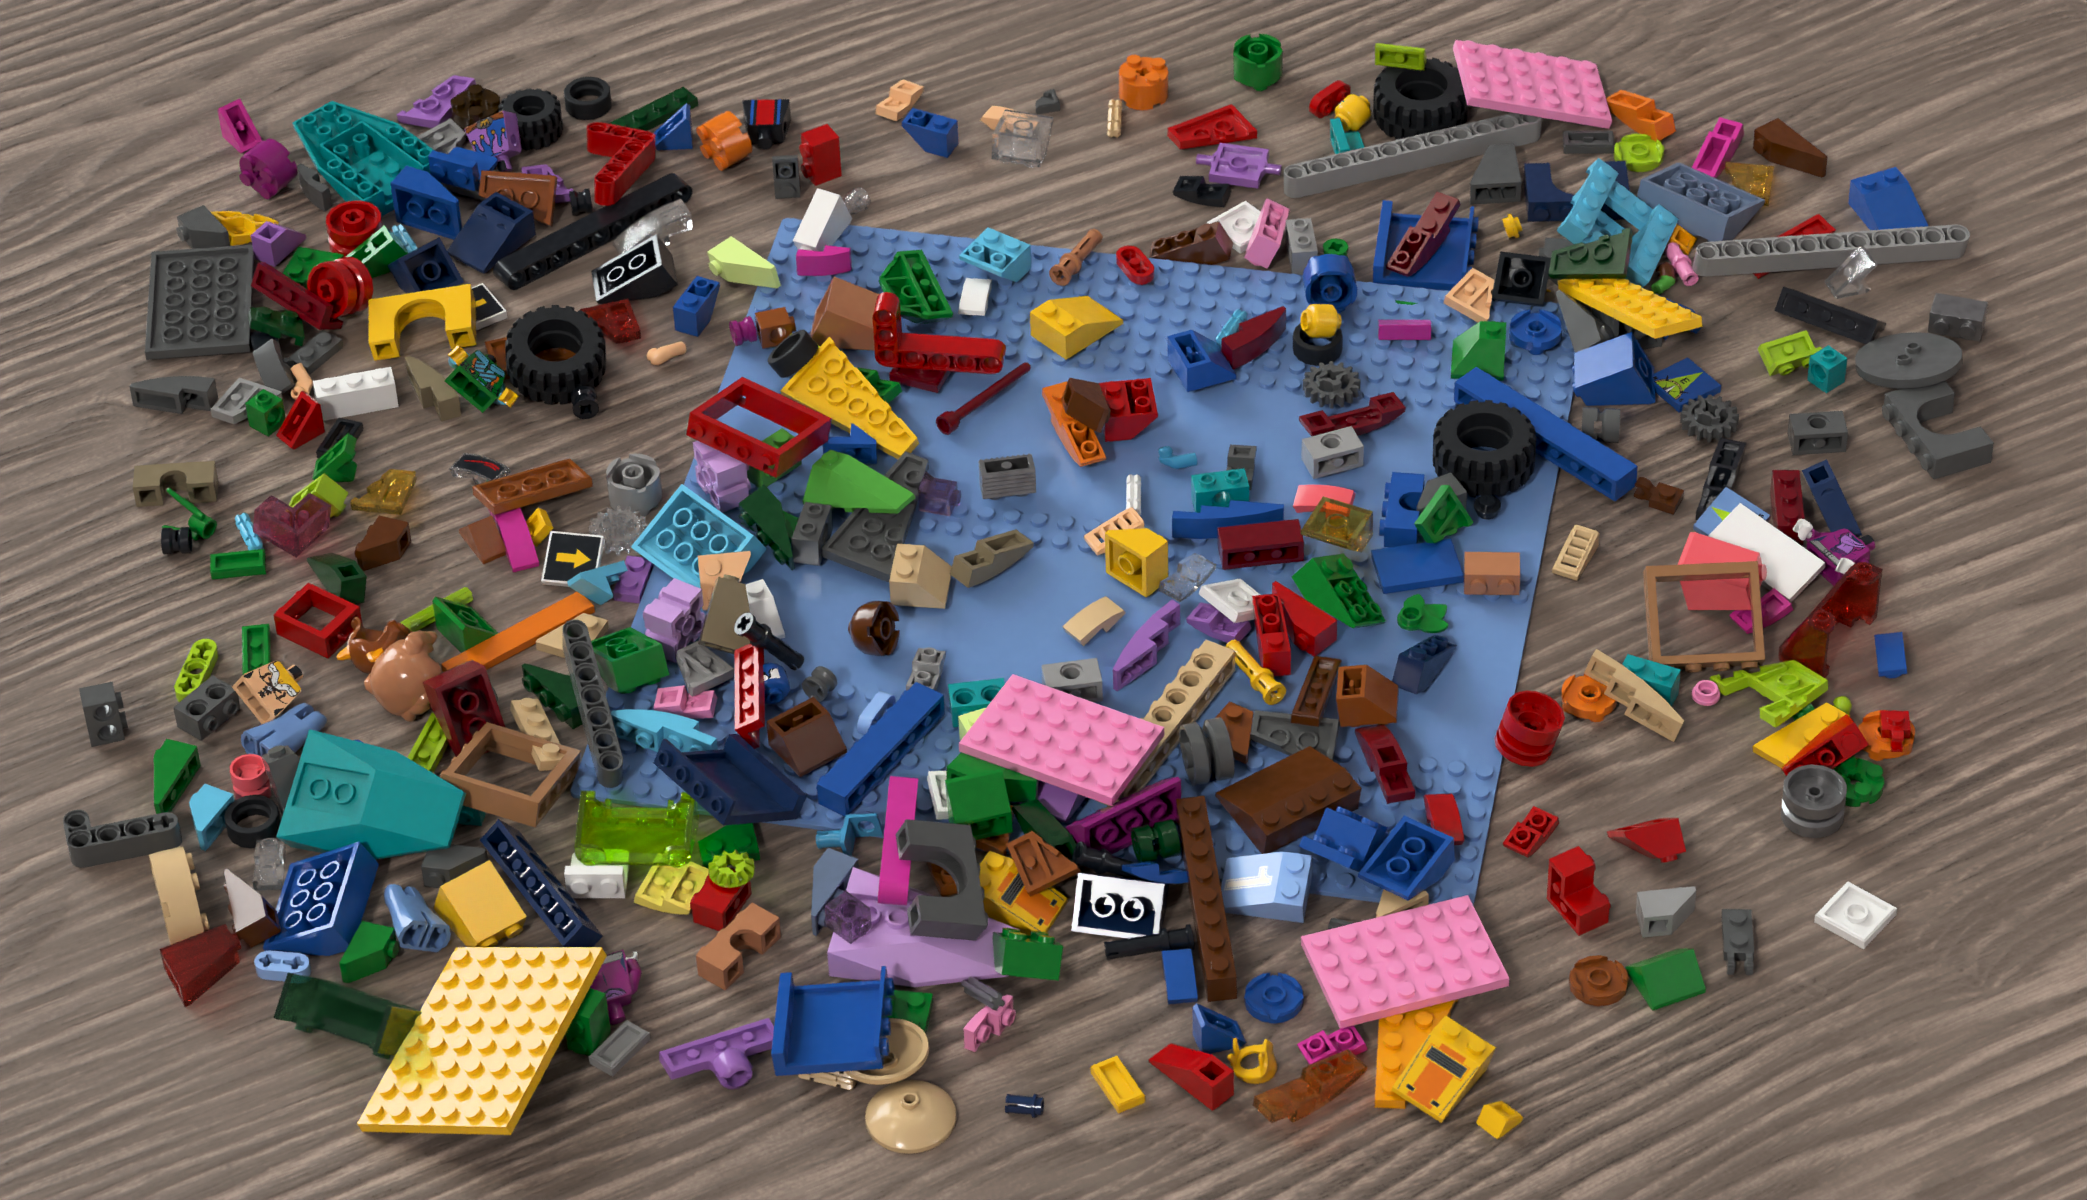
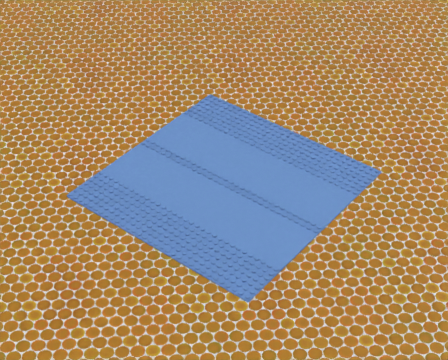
M785 218L781 221L767 259L768 262L775 266L781 286L779 288L757 286L746 316H751L755 328L756 312L786 307L789 317H794L795 332L806 330L810 335L815 311L834 276L881 294L883 290L879 284V277L894 259L895 254L898 251L922 250L953 312V317L941 322L916 324L901 317L902 333L997 339L1006 346L1003 367L999 373L983 374L951 371L938 393L900 384L902 392L888 403L896 416L901 418L918 438L919 445L911 454L927 459L929 463V469L904 544L924 545L951 566L954 556L975 550L978 540L1015 529L1034 542V546L1021 559L1003 572L970 588H967L952 576L945 609L894 605L899 615V621H895V630H900V635L893 653L884 656L868 655L858 650L851 639L848 625L857 608L871 601L890 602L889 582L824 557L820 566L794 562L795 569L791 570L786 564L781 565L774 557V551L769 546H766L767 550L752 569L743 575L741 583L748 584L761 579L765 581L773 595L784 629L785 638L780 640L804 656V663L799 669L792 670L764 649V663L779 664L786 671L790 683V692L779 703L765 704V726L760 728V747L755 750L806 793L807 797L798 819L763 823L824 831L841 830L844 825V816L818 804L816 785L820 777L826 775L834 767L836 761L845 754L799 777L768 744L766 721L810 699L803 691L802 683L807 677L811 676L812 671L818 666L828 668L837 679V686L834 690L828 691L827 697L819 703L830 713L848 752L854 742L859 741L864 736V734L857 731V723L861 713L879 691H883L895 696V703L900 699L902 693L906 690V684L912 673V661L918 648H934L939 651H946L942 674L936 690L944 694L945 715L850 813L878 814L883 828V835L872 837L884 838L890 776L918 778L915 820L949 823L948 819H936L927 781L928 771H947V766L961 753L959 752V727L953 728L948 684L1004 678L1006 683L1012 674L1042 684L1041 665L1097 658L1102 678L1103 701L1094 703L1139 719L1144 718L1149 712L1152 703L1155 700L1158 701L1162 696L1166 685L1172 683L1177 677L1180 667L1185 666L1191 659V655L1196 648L1199 649L1205 640L1222 646L1227 644L1200 632L1187 623L1186 618L1200 602L1210 604L1199 595L1201 586L1241 579L1260 595L1272 594V583L1277 581L1304 598L1291 576L1314 557L1345 554L1351 560L1353 569L1358 577L1366 584L1367 591L1373 601L1381 608L1386 622L1384 624L1353 629L1336 619L1337 640L1317 656L1342 660L1341 667L1368 665L1392 681L1399 654L1433 635H1439L1447 638L1449 643L1457 646L1427 689L1414 694L1399 688L1397 723L1385 725L1394 735L1405 756L1407 772L1415 789V799L1387 804L1376 775L1370 771L1355 735L1356 728L1371 725L1340 727L1339 721L1333 761L1344 767L1362 788L1358 809L1353 812L1388 827L1386 831L1388 834H1390L1404 815L1431 827V823H1427L1424 795H1454L1462 823L1464 842L1462 845H1454L1455 861L1440 880L1424 891L1429 894L1428 905L1468 895L1474 906L1503 756L1496 748L1494 738L1508 701L1516 692L1559 467L1536 453L1533 474L1530 475V479L1523 486L1520 485V488L1514 492L1508 491L1504 496L1492 495L1501 502V510L1493 519L1486 520L1478 517L1474 510V501L1480 496L1470 497L1467 493L1466 511L1473 520V524L1469 527L1463 526L1457 529V533L1451 536L1446 535L1442 539L1451 538L1463 574L1464 552H1520L1519 595L1464 594V582L1383 594L1371 559V550L1388 548L1384 547V536H1379L1380 519H1386V517H1382L1383 501H1388V499H1384L1385 484L1391 483L1392 472L1425 474L1424 488L1427 481L1438 477L1433 466L1434 429L1438 420L1448 410H1455V407L1458 405L1454 402L1455 381L1458 379H1451L1453 339L1478 323L1444 304L1445 296L1449 292L1448 290L1356 281V300L1353 304L1350 303L1345 307L1343 312L1338 313L1342 319L1340 329L1343 335V347L1340 357L1333 363L1338 366L1342 362L1344 368L1351 366L1353 367L1352 372H1358V379H1360L1358 398L1353 397V403L1345 401L1344 407H1340L1337 404L1334 405L1333 409H1330L1329 404L1319 407L1318 401L1312 404L1310 403V397L1305 398L1303 391L1304 373L1310 372V367L1314 365L1298 360L1293 352V332L1295 327L1301 323L1302 312L1309 306L1305 296L1303 275L1148 258L1154 265V279L1148 284L1138 285L1131 282L1118 267L1116 254L1092 251L1082 262L1080 271L1071 276V281L1065 286H1060L1052 281L1049 271L1052 266L1059 264L1063 254L1070 253L1072 249L1030 245L1031 269L1018 282H1014L959 260V255L975 239L848 225L832 246L851 249V271L826 276L797 275L796 253L798 249L793 242L802 220ZM966 278L992 279V289L988 297V308L985 316L959 314L960 299ZM1089 296L1123 319L1121 326L1067 360L1032 337L1030 330V311L1052 299ZM1395 300L1406 301V302H1414V303H1417V304H1414V305L1399 304V305H1398V304L1395 302ZM1492 300L1488 322H1506L1504 381L1500 382L1510 386L1513 390L1529 398L1544 409L1549 410L1565 422H1568L1574 394L1572 383L1575 382V376L1572 371V365H1574L1575 352L1559 303L1544 302V306L1541 307ZM1282 306L1286 308L1285 331L1260 356L1234 369L1236 379L1190 392L1186 391L1168 361L1167 336L1194 330L1216 342L1215 338L1237 309L1246 311V317L1249 320ZM1531 309V313H1539L1540 309L1555 314L1561 321V341L1553 348L1544 350L1540 355H1532L1528 350L1515 345L1509 339L1511 319L1521 311ZM1378 320H1431V340H1378ZM757 335V341H745L742 345L735 346L718 393L741 377H745L781 394L780 390L796 373L786 378H781L767 361L769 355L777 346L762 349ZM1311 338L1305 341V343L1313 346H1324L1331 343L1323 338ZM838 348L844 352L854 367L877 370L880 379L889 381V373L893 367L880 365L876 361L874 350ZM1027 362L1030 364L1031 369L1028 373L961 419L958 429L945 435L938 429L936 418L945 411H956L1022 363ZM1069 378L1094 383L1151 378L1158 417L1131 440L1105 442L1103 429L1101 433L1094 431L1105 453L1106 460L1080 467L1065 449L1051 423V413L1042 396V388L1068 382ZM1394 392L1406 407V410L1390 423L1358 436L1364 446L1363 466L1313 479L1302 461V439L1312 436L1309 435L1300 423L1299 416L1321 410L1327 416L1369 406L1371 397ZM738 405L716 419L760 441H763L781 428L794 437L798 435V433ZM831 424L829 437H850V433ZM1230 444L1257 446L1252 489L1249 490V502L1284 504V520L1299 519L1304 540V561L1222 570L1218 552V538H1172L1173 511L1195 512L1191 499V475L1226 471ZM823 445L803 458L802 465L767 487L781 502L783 511L798 518L800 517L812 465L822 457ZM1163 446H1170L1173 449V454L1177 456L1195 452L1197 465L1173 469L1160 463L1158 449ZM1475 447V448H1472V449L1480 450V451H1492V450H1497V449L1491 448V447ZM877 449V464L865 465L884 476L898 459ZM1032 454L1036 471V493H1029L1022 497L1016 495L1006 496L998 500L982 498L979 482L978 461L980 459L990 460L996 457L1006 458L1012 455ZM693 458L684 486L715 507L711 501L710 494H706L697 483L695 466L698 463ZM1130 474H1138L1141 477L1140 517L1144 521L1145 528L1163 536L1168 541L1169 581L1147 598L1107 574L1105 553L1097 556L1084 540V535L1126 510L1127 477ZM751 482V490H749V495L758 489V487ZM1329 485L1354 490L1356 495L1350 515L1325 517L1322 511L1297 513L1293 504L1298 486ZM739 506L723 512V514L756 537V532L741 524ZM833 508V531L831 536L852 512H845L844 508ZM1419 532L1417 543L1426 542ZM1102 538L1098 539L1101 543L1104 542ZM655 565L631 625L633 629L644 635L647 630L643 618L645 607L651 604L655 598L658 599L661 589L673 580L672 577ZM1420 594L1425 604L1447 605L1446 615L1443 620L1448 623V628L1439 633L1404 630L1397 623V615L1403 608L1404 601L1407 598ZM1105 596L1123 609L1126 614L1107 632L1101 629L1085 646H1082L1066 633L1062 626L1091 603ZM1174 600L1180 604V625L1168 633L1169 644L1157 652V664L1119 691L1114 690L1113 668L1123 649L1136 631L1169 601ZM701 607L700 612H703L706 617L707 611H703ZM1255 619L1249 620L1251 630L1240 643L1261 666ZM1288 634L1291 648V675L1274 676L1277 682H1281L1286 687L1284 698L1274 705H1268L1263 700V695L1251 687L1249 677L1235 663V672L1196 722L1203 728L1205 720L1215 718L1229 701L1253 711V718L1255 710L1292 714L1314 657L1306 651L1300 650ZM707 647L734 668V654ZM666 659L669 671L668 676L662 677L661 681L656 684L640 685L631 693L620 694L608 687L606 698L610 713L613 710L625 709L654 710L658 688L684 685L687 693H689L678 663ZM734 677L706 690H714L717 696L713 718L693 719L699 721L700 732L717 738L718 750L724 748L729 734H738L735 731ZM1337 681L1323 718L1339 719L1336 702ZM618 738L623 757V780L620 785L614 788L602 786L598 782L587 744L579 770L571 787V796L573 798L712 816L654 764L657 752L643 748L625 739ZM1251 740L1248 762L1244 764L1234 759L1233 778L1217 781L1211 774L1208 783L1192 786L1185 771L1179 742L1146 786L1162 779L1179 777L1181 779V798L1205 796L1220 882H1222L1227 858L1259 855L1261 853L1215 797V793L1289 755ZM1086 797L1067 823L1061 821L1059 823L1066 829L1073 822L1081 820L1097 810L1107 807V805ZM1009 801L1012 806L1018 805L1016 802ZM1015 814L1012 823L1013 832L1010 834L1009 842L1024 835ZM861 821L859 823L863 829L869 830L875 827L869 821ZM1317 830L1305 836L1313 839ZM1303 837L1271 852L1312 855L1313 875L1309 894L1380 902L1383 892L1382 888L1358 878L1359 872L1299 847ZM1132 845L1112 854V856L1138 863ZM1182 850L1178 856L1163 859L1159 855L1156 861H1152L1159 864L1160 871L1177 868L1185 870Z

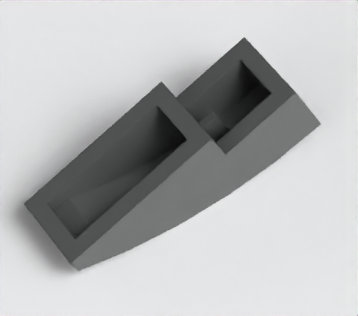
M174 376L131 383L130 385L134 407L183 414L185 408L211 411V408L218 399L215 378Z

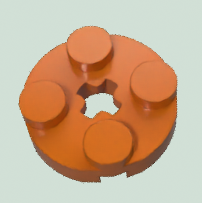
M1585 674L1575 678V675L1570 676L1562 686L1561 699L1563 710L1568 714L1589 719L1592 722L1603 721L1605 716L1616 708L1617 701L1604 694L1607 686ZM1590 693H1591V694H1594V697H1586V696H1588Z
M1880 710L1871 712L1863 718V722L1859 724L1858 728L1869 744L1863 750L1868 752L1872 760L1881 761L1884 758H1897L1912 752L1915 728L1911 721L1910 739L1904 738V741H1902L1903 752H1891L1890 738H1881Z

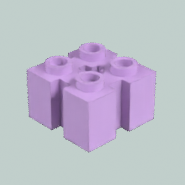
M693 442L694 458L698 463L695 469L699 486L706 494H710L712 503L720 512L723 513L738 507V503L748 497L749 490H751V485L747 478L749 465L702 442Z
M675 578L666 587L661 589L658 599L655 598L651 604L645 607L643 618L645 628H647L645 635L661 643L665 659L676 663L677 650L686 647L690 641L695 642L701 635L705 615L703 612H700V608L703 606L702 589Z

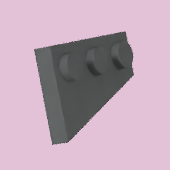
M1255 710L1251 740L1289 756L1311 746L1326 757L1334 760L1339 719L1322 717L1319 727L1291 723V714Z

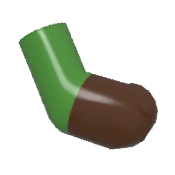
M1668 262L1659 264L1656 268V272L1660 271L1658 276L1661 279L1651 286L1654 294H1662L1676 282L1675 268Z

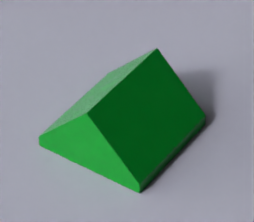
M434 597L432 602L436 628L461 653L498 634L472 607Z
M1678 948L1625 966L1628 976L1652 1011L1706 992L1694 949Z

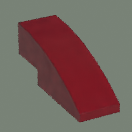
M1282 306L1239 323V332L1221 338L1222 353L1233 370L1260 356L1280 338L1286 329V308Z

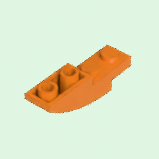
M1067 381L1042 388V396L1051 413V423L1073 460L1080 467L1106 460L1105 453L1094 430L1072 418L1064 410L1061 399Z

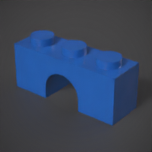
M1392 472L1391 483L1385 484L1384 499H1388V501H1383L1382 517H1386V519H1380L1379 536H1384V547L1416 544L1418 542L1419 531L1414 523L1420 515V511H1417V505L1424 490L1425 474Z

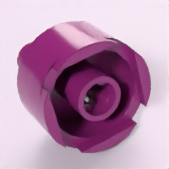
M263 139L240 158L241 174L239 178L244 185L251 186L263 198L270 199L296 178L298 173L295 161L291 163L287 157L290 152L281 143L274 139H267L266 141Z

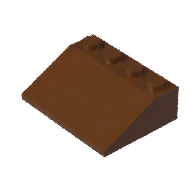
M1309 746L1216 792L1215 797L1260 853L1267 854L1317 830L1326 807L1336 811L1338 806L1351 812L1357 810L1362 788L1344 767Z

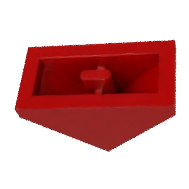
M305 391L300 392L276 434L291 449H297L325 433L321 404Z

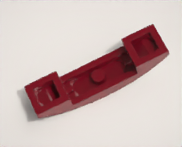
M1394 392L1371 397L1367 407L1332 416H1327L1321 410L1299 416V421L1310 436L1350 426L1359 436L1390 423L1402 415L1406 407Z

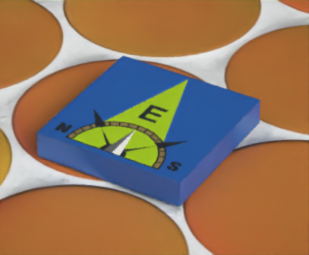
M1688 357L1653 374L1655 393L1679 413L1682 411L1684 404L1688 405L1689 399L1697 401L1699 395L1707 398L1709 394L1714 396L1721 392V385Z

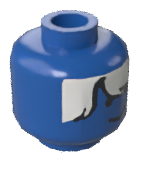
M769 662L764 663L765 704H776L788 696L790 683L787 673L781 665Z

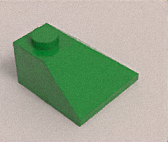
M1480 321L1453 339L1451 379H1459L1475 367H1478L1495 379L1504 381L1506 322Z

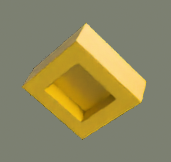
M538 507L526 520L533 544L537 547L553 529L547 511Z

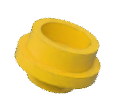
M1511 213L1507 214L1508 217L1502 219L1508 238L1514 236L1519 238L1518 232L1523 230L1518 216L1513 218Z

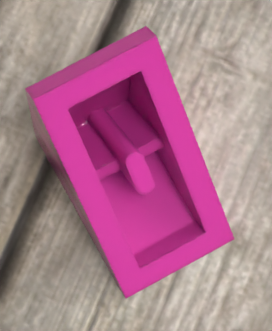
M240 98L218 109L222 137L237 151L243 153L250 150L262 140Z

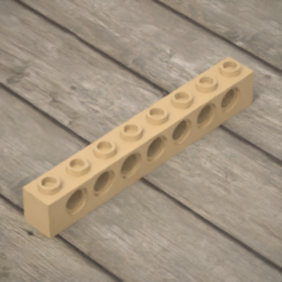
M1205 640L1199 649L1196 648L1193 651L1188 663L1180 667L1177 677L1173 682L1166 685L1158 701L1155 700L1152 703L1147 715L1144 718H1140L1164 727V737L1116 802L1142 790L1179 744L1180 725L1196 722L1235 672V650Z

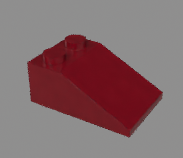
M470 660L423 682L431 708L455 757L461 753L463 746L472 740L474 733L480 731L486 722L505 727L486 668L478 662Z

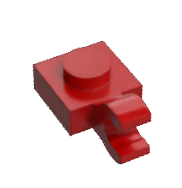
M1880 710L1881 738H1890L1891 752H1903L1902 741H1904V738L1910 739L1909 711Z

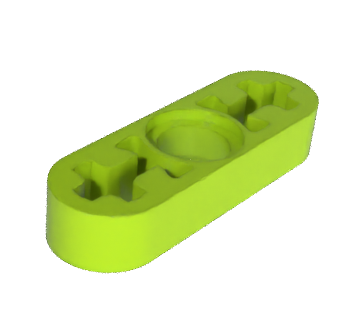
M201 639L192 645L174 685L178 702L182 701L210 677L218 659L217 645L213 640ZM194 669H203L199 674L190 673Z

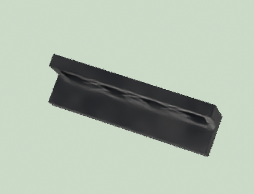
M1784 286L1774 310L1863 344L1873 341L1878 329L1884 330L1886 326L1885 322Z

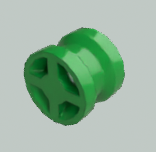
M1334 238L1327 240L1323 244L1324 254L1344 255L1348 258L1349 247L1346 241Z

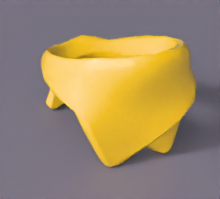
M1233 1038L1234 1054L1230 1053L1227 1059L1230 1061V1066L1233 1068L1237 1078L1250 1084H1261L1271 1080L1277 1072L1273 1044L1268 1039H1265L1261 1045L1246 1046L1239 1050L1238 1040ZM1254 1053L1259 1054L1258 1067L1254 1069L1241 1067V1061L1245 1056Z

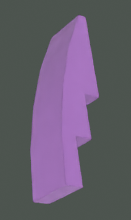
M1174 600L1169 601L1136 631L1123 649L1113 668L1114 690L1119 691L1157 664V652L1169 644L1168 633L1180 625V604Z

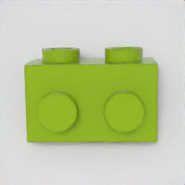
M1807 330L1760 344L1758 352L1770 376L1776 374L1784 376L1801 366L1809 368L1810 356L1822 348L1814 347Z

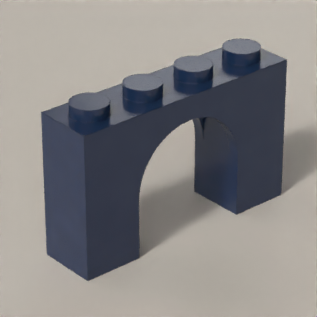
M1604 161L1618 172L1615 181L1630 191L1626 161ZM1524 163L1523 185L1528 222L1564 221L1573 207V204L1570 202L1575 194L1563 192L1555 187L1551 179L1550 163ZM1605 203L1603 204L1601 211L1606 213L1611 219L1626 220Z

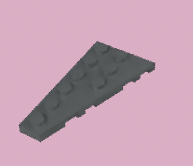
M905 451L884 476L914 493L915 499L898 514L869 513L868 508H856L821 548V557L889 582L897 544L905 543L929 469L928 460Z

